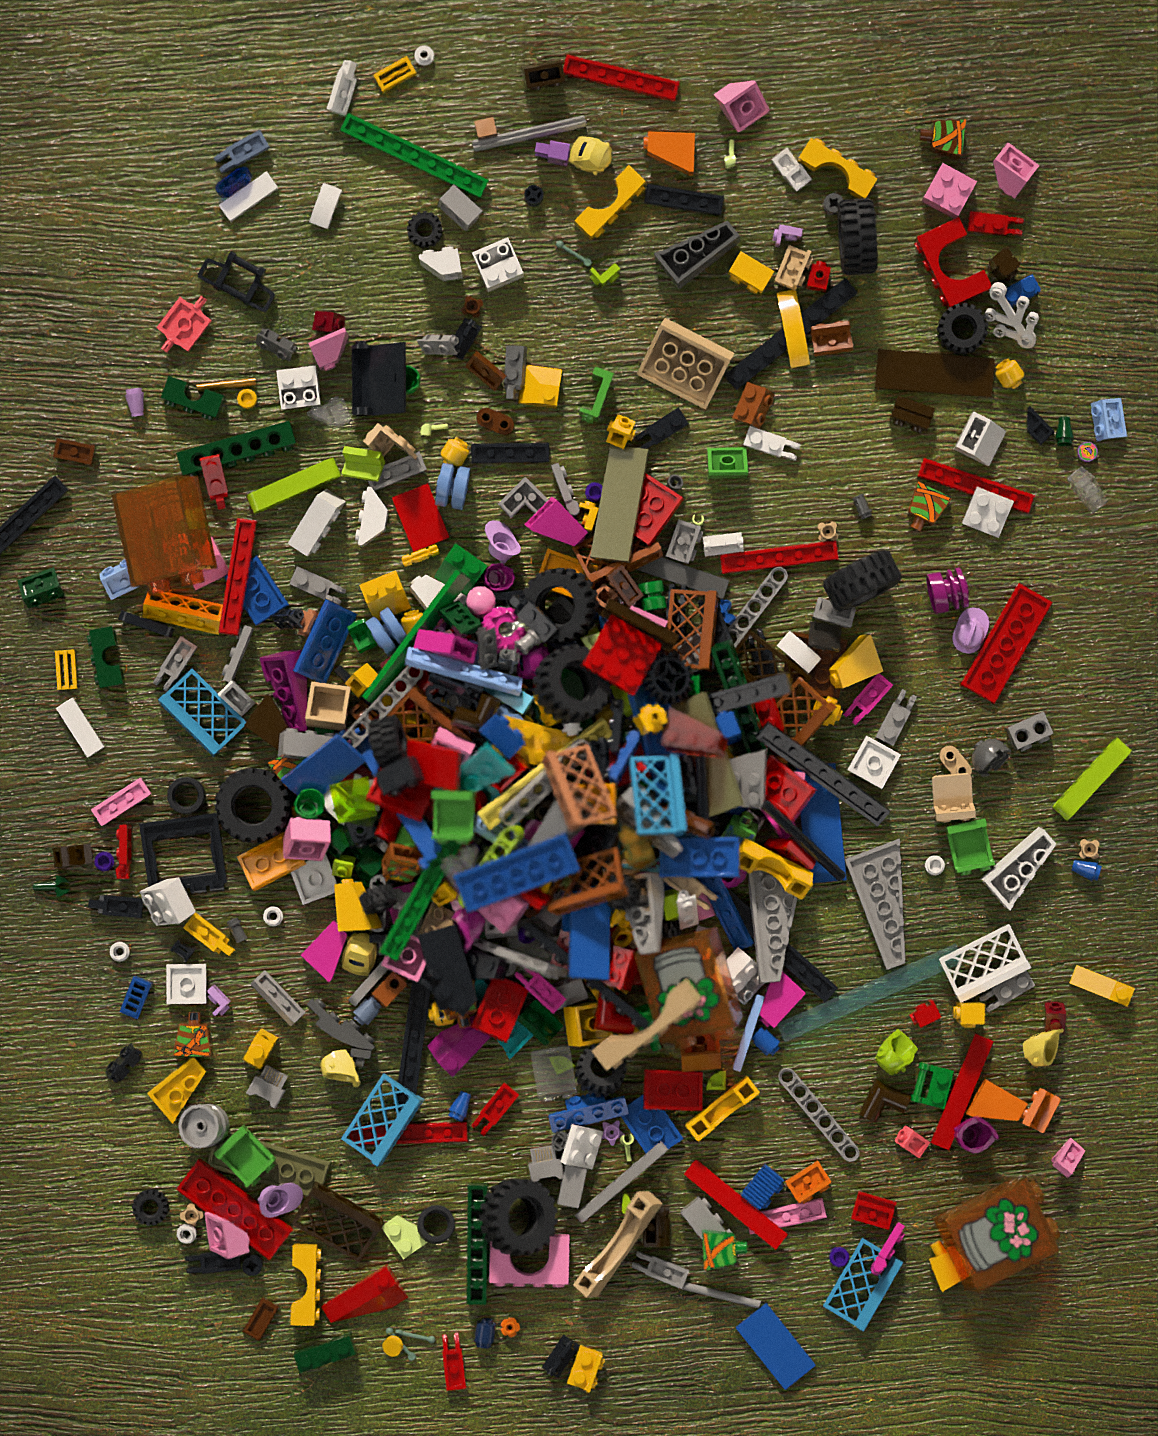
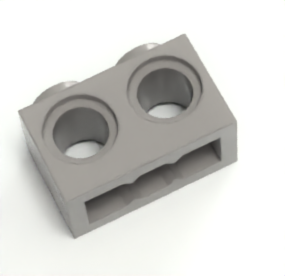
M1044 712L1005 728L1014 749H1021V752L1031 748V743L1038 741L1040 744L1049 740V735L1053 734ZM1037 723L1042 724L1044 727L1042 734H1037L1034 730ZM1019 731L1026 734L1024 742L1017 740L1016 736Z

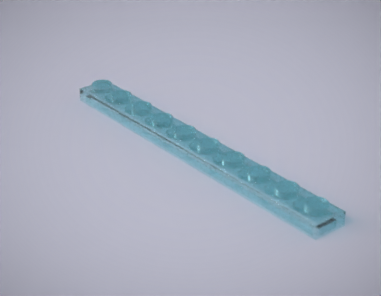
M950 945L779 1022L777 1027L784 1042L944 971L939 958L957 950V945ZM953 958L945 961L948 969L956 966L958 960Z

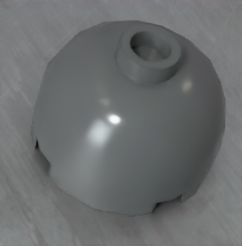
M997 739L980 740L974 746L975 750L972 753L971 761L975 770L982 777L990 775L988 771L991 769L996 771L1009 758L1007 752L1011 753V750Z

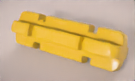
M434 544L429 546L428 549L418 550L411 553L412 555L402 556L403 565L407 567L412 565L413 562L418 563L430 558L429 556L439 555L437 545Z

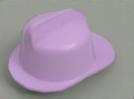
M490 521L485 525V532L490 541L489 552L493 557L499 559L504 564L512 556L520 553L521 547L508 526L499 521Z
M975 607L968 608L962 612L952 637L953 644L962 653H973L981 647L989 628L987 614L980 608Z
M294 1183L267 1186L261 1192L260 1197L257 1198L260 1203V1211L265 1217L272 1218L296 1209L303 1199L302 1189Z

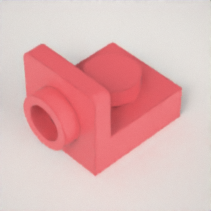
M906 1125L899 1131L895 1139L896 1143L919 1159L930 1144L928 1140Z

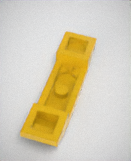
M795 290L778 292L777 299L791 369L810 365L797 293Z

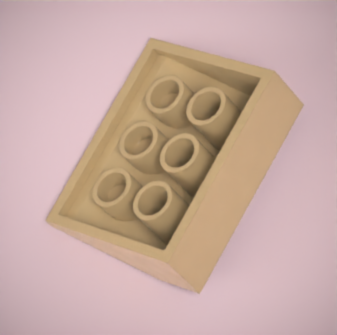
M665 318L659 326L637 375L706 410L735 353Z

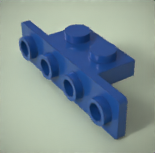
M592 1093V1095L573 1096L565 1100L567 1110L548 1115L552 1132L571 1129L572 1124L583 1126L627 1115L629 1112L625 1097L621 1096L605 1100L603 1094L600 1097H595V1093Z

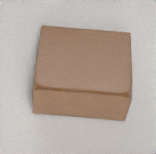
M493 117L474 121L478 139L497 135Z

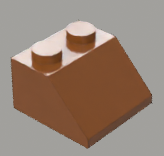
M717 1023L685 1026L683 1028L678 1027L682 1072L721 1069Z

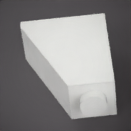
M428 575L422 578L418 576L411 582L410 591L426 610L444 584ZM460 593L455 601L459 600L466 606L467 596ZM441 618L437 626L439 627L445 621Z

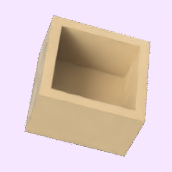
M311 682L305 717L306 726L339 731L346 730L351 700V687Z

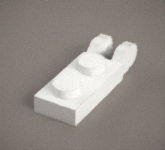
M749 426L743 446L796 461L797 456L792 453L783 452L784 445L793 449H800L801 445L786 440L787 438Z

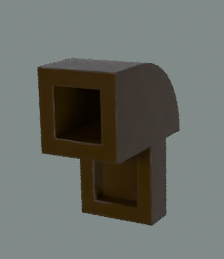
M91 844L52 848L55 868L93 863L94 853Z

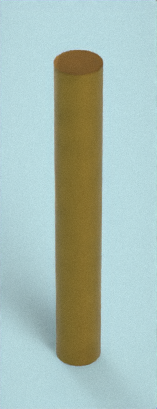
M256 378L197 384V390L202 392L205 389L211 391L256 385Z

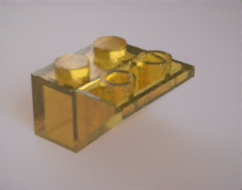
M622 825V832H619L621 843L627 849V851H624V857L628 867L632 866L634 871L657 866L654 849L650 840L643 835H637V832L630 827Z

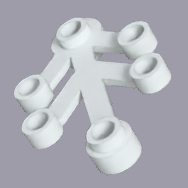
M1000 282L994 283L989 291L990 296L999 302L1006 315L989 308L984 314L987 318L986 321L993 322L996 320L1010 325L1016 330L1013 331L1007 329L1003 324H998L993 331L994 335L999 338L1005 335L1017 340L1018 344L1023 348H1032L1036 343V335L1033 330L1039 320V315L1035 312H1030L1026 317L1027 326L1025 329L1021 322L1025 309L1030 303L1029 299L1025 296L1019 297L1016 302L1017 311L1015 314L1005 298L1006 286Z

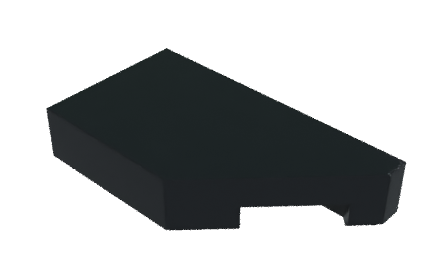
M1029 406L1027 408V433L1041 446L1055 431Z

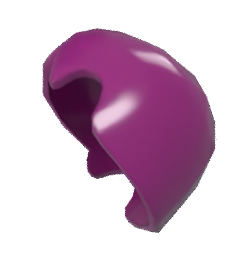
M503 563L491 564L485 570L483 580L486 587L491 591L505 592L513 585L515 575L512 568L505 566Z

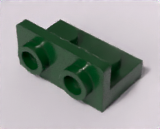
M54 567L17 580L22 599L28 608L38 607L43 603L57 600L65 595Z
M459 600L439 609V616L459 637L464 638L473 634L478 638L476 632L479 627H482V624L478 618H475L470 613L468 607L464 606Z
M537 998L517 1018V1021L544 1046L565 1025L556 1014L549 1011Z

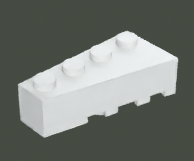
M1038 827L980 879L1006 909L1011 910L1017 898L1021 896L1024 888L1033 879L1036 871L1044 863L1056 843L1044 829Z

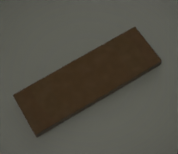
M878 349L874 389L992 398L995 359Z

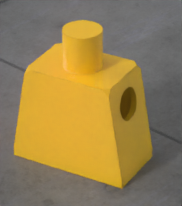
M261 1028L252 1041L243 1061L261 1071L279 1037Z
M940 1240L930 1246L935 1256L928 1260L942 1292L974 1273L953 1246L945 1249Z

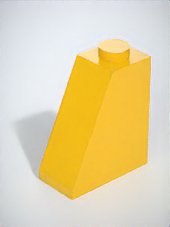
M871 635L859 636L829 669L830 681L835 688H845L883 672Z
M342 879V883L334 884L338 931L382 928L377 913L373 915L370 913L368 915L363 911L359 896L366 890L362 882H354L353 879Z

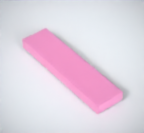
M823 1198L813 1199L805 1204L800 1202L760 1211L780 1228L827 1218ZM748 1228L750 1235L755 1234L750 1228Z

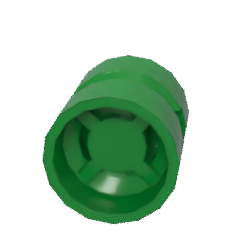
M662 580L638 584V588L644 595L640 601L643 611L648 612L667 608L666 599L662 596L664 592Z

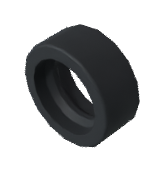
M181 777L169 786L167 800L176 812L192 814L203 806L205 790L198 780L191 777ZM183 784L194 786L198 792L196 803L190 807L180 806L175 799L177 788Z
M433 1205L424 1209L417 1221L419 1235L423 1240L432 1244H439L448 1240L455 1228V1219L451 1211L440 1205ZM432 1213L442 1214L447 1220V1230L440 1236H432L425 1229V1219Z

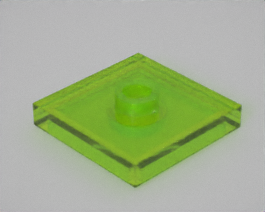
M368 776L329 785L338 824L377 816L375 804L366 801V796L371 787Z

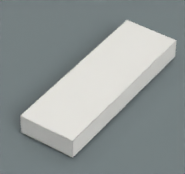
M266 171L219 206L230 222H232L276 191L278 187Z
M74 698L69 699L56 708L87 758L105 747Z

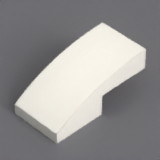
M785 148L771 159L775 167L795 191H798L812 180L788 148Z
M323 183L309 222L328 229L342 190Z
M791 631L777 645L807 673L821 660L813 650Z

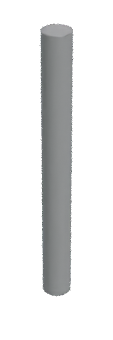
M687 1282L684 1283L682 1290L755 1308L760 1307V1300Z

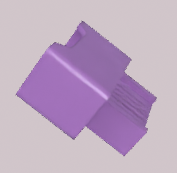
M550 141V145L536 142L535 156L547 158L548 163L567 166L570 144Z

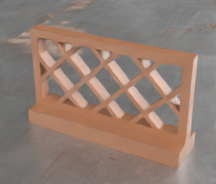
M588 744L555 753L554 751L546 752L542 763L569 832L577 830L581 826L615 818V810ZM585 751L587 756L586 762L575 757L576 754ZM565 757L571 760L568 767L560 764L558 758ZM572 762L583 766L580 774L570 769ZM585 768L593 772V780L582 775ZM567 773L577 777L575 785L567 782L565 778ZM580 779L590 784L587 791L577 787ZM592 786L600 789V798L589 793ZM574 791L584 795L582 803L573 798L572 794ZM587 797L597 802L594 809L584 805ZM599 804L607 807L609 813L602 814L596 811ZM581 808L591 813L589 819L582 820L579 813Z

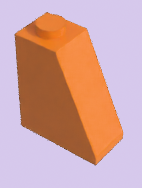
M648 132V137H644L643 149H647L648 156L689 176H693L695 133Z
M984 1079L965 1113L973 1117L1019 1121L1028 1104Z

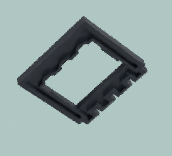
M217 813L139 824L148 887L166 880H158L153 841L210 833V848L215 872L176 878L180 879L187 895V888H190L191 895L207 893L208 885H210L211 893L225 891L224 883H227L228 880L220 825L216 817Z

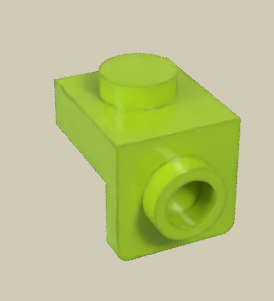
M614 263L600 276L592 267L590 269V279L596 285L600 284L604 287L608 282L613 283L618 279L620 268Z
M342 854L339 859L336 858L333 862L332 875L351 879L356 857Z

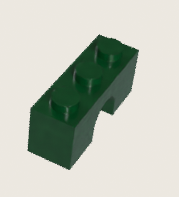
M168 376L161 395L165 405L173 408L178 405L183 407L182 411L189 414L197 412L202 414L201 418L212 421L213 418L218 420L226 399L224 395L205 389L203 396L199 400H189L187 398L189 384Z
M108 626L89 630L90 635H87L88 646L92 647L93 654L90 657L92 666H96L97 673L94 674L96 685H99L101 689L125 685L122 665L110 666L105 661L106 651L109 648L118 646L115 627Z
M340 824L330 836V844L327 851L337 859L344 853L354 854L358 858L359 863L353 872L369 884L370 880L382 869L383 855L371 849L369 845L361 850L357 848L351 850L343 831L344 826Z
M349 1332L332 1338V1340L326 1343L296 1350L293 1355L299 1373H303L356 1355L358 1350L352 1333Z

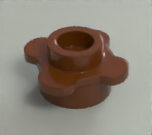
M467 296L464 307L461 309L462 313L478 318L483 301Z

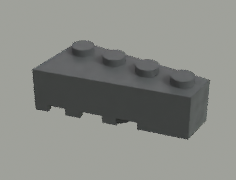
M726 221L704 231V233L692 236L684 242L674 244L666 250L654 253V257L672 282L680 289L741 242L740 235Z
M574 791L572 794L573 798L582 803L584 795ZM556 799L528 846L565 832L570 842L585 826L578 827L577 830L569 832ZM586 799L584 805L594 809V806ZM581 808L579 813L582 820L589 819L591 813Z

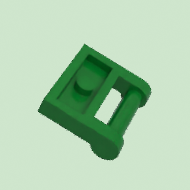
M919 1062L918 1068L920 1070L914 1094H911L910 1100L945 1109L954 1071ZM927 1071H932L926 1098L921 1097Z

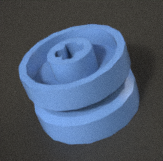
M443 463L436 485L435 505L446 507L450 496H452V508L463 510L470 468L460 466L457 470L456 478H454V466Z
M389 607L380 612V617L385 623L384 625H381L375 617H372L365 623L372 632L371 635L380 648H383L390 658L397 649L393 640L396 639L400 645L407 634Z

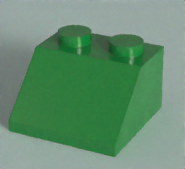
M455 543L434 578L445 584L453 572L458 570L470 579L461 591L462 594L467 596L470 590L479 582L488 565Z

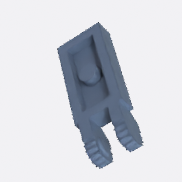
M258 130L227 147L225 151L216 155L214 160L215 162H220L230 155L232 161L220 167L221 173H224L234 166L237 167L266 151L270 147L261 130Z

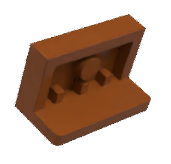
M837 321L832 324L812 326L811 341L814 357L853 351L850 322Z
M747 382L732 418L760 429L761 425L765 422L767 411L773 403L774 393L767 388Z

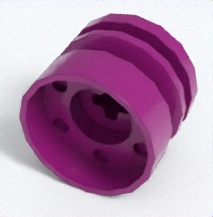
M960 567L954 568V577L950 569L946 570V579L944 580L940 572L926 575L929 599L935 614L948 612L949 602L952 603L955 610L959 609V601L963 608L969 607L968 585Z

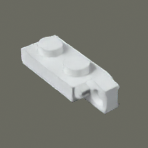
M344 60L342 67L337 73L327 110L339 116H346L357 81L354 74L357 63L349 60Z

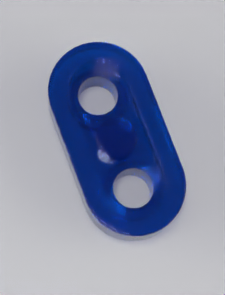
M240 167L220 180L215 190L221 198L231 197L235 192L250 183L252 174L247 167Z

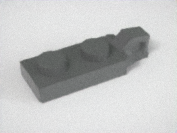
M506 346L504 373L507 375L504 379L506 399L518 400L519 390H522V386H525L526 346Z

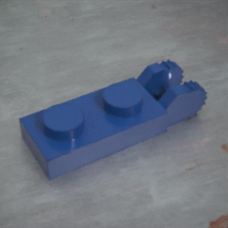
M635 730L627 735L625 748L620 749L617 755L618 761L615 765L612 764L608 771L610 783L616 784V786H618L629 765V758L634 756L641 742L640 734Z

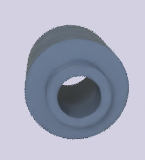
M371 996L368 999L365 998L353 1012L356 1014L354 1019L361 1025L364 1023L368 1025L380 1012L379 1009L382 1006Z

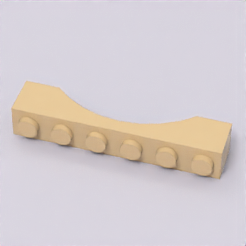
M687 979L670 991L662 1014L652 1025L633 1034L611 1035L594 1048L593 1054L606 1070L611 1067L617 1068L623 1063L622 1059L625 1056L630 1058L638 1052L637 1048L640 1045H648L653 1040L652 1036L656 1033L659 1035L664 1033L669 1028L668 1024L671 1022L676 1024L684 1017L682 1014L687 1010L689 1012L695 1010L699 1006L698 1002L702 997Z
M649 1191L637 1192L628 1205L624 1219L612 1240L595 1260L582 1271L573 1284L586 1298L599 1296L661 1207L662 1203Z

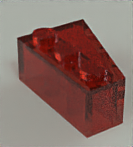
M669 707L661 745L667 751L724 759L728 739L721 732Z

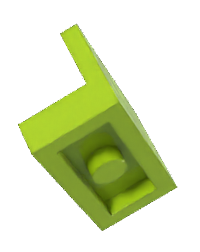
M344 446L342 453L346 461L342 475L378 482L385 464L382 453Z

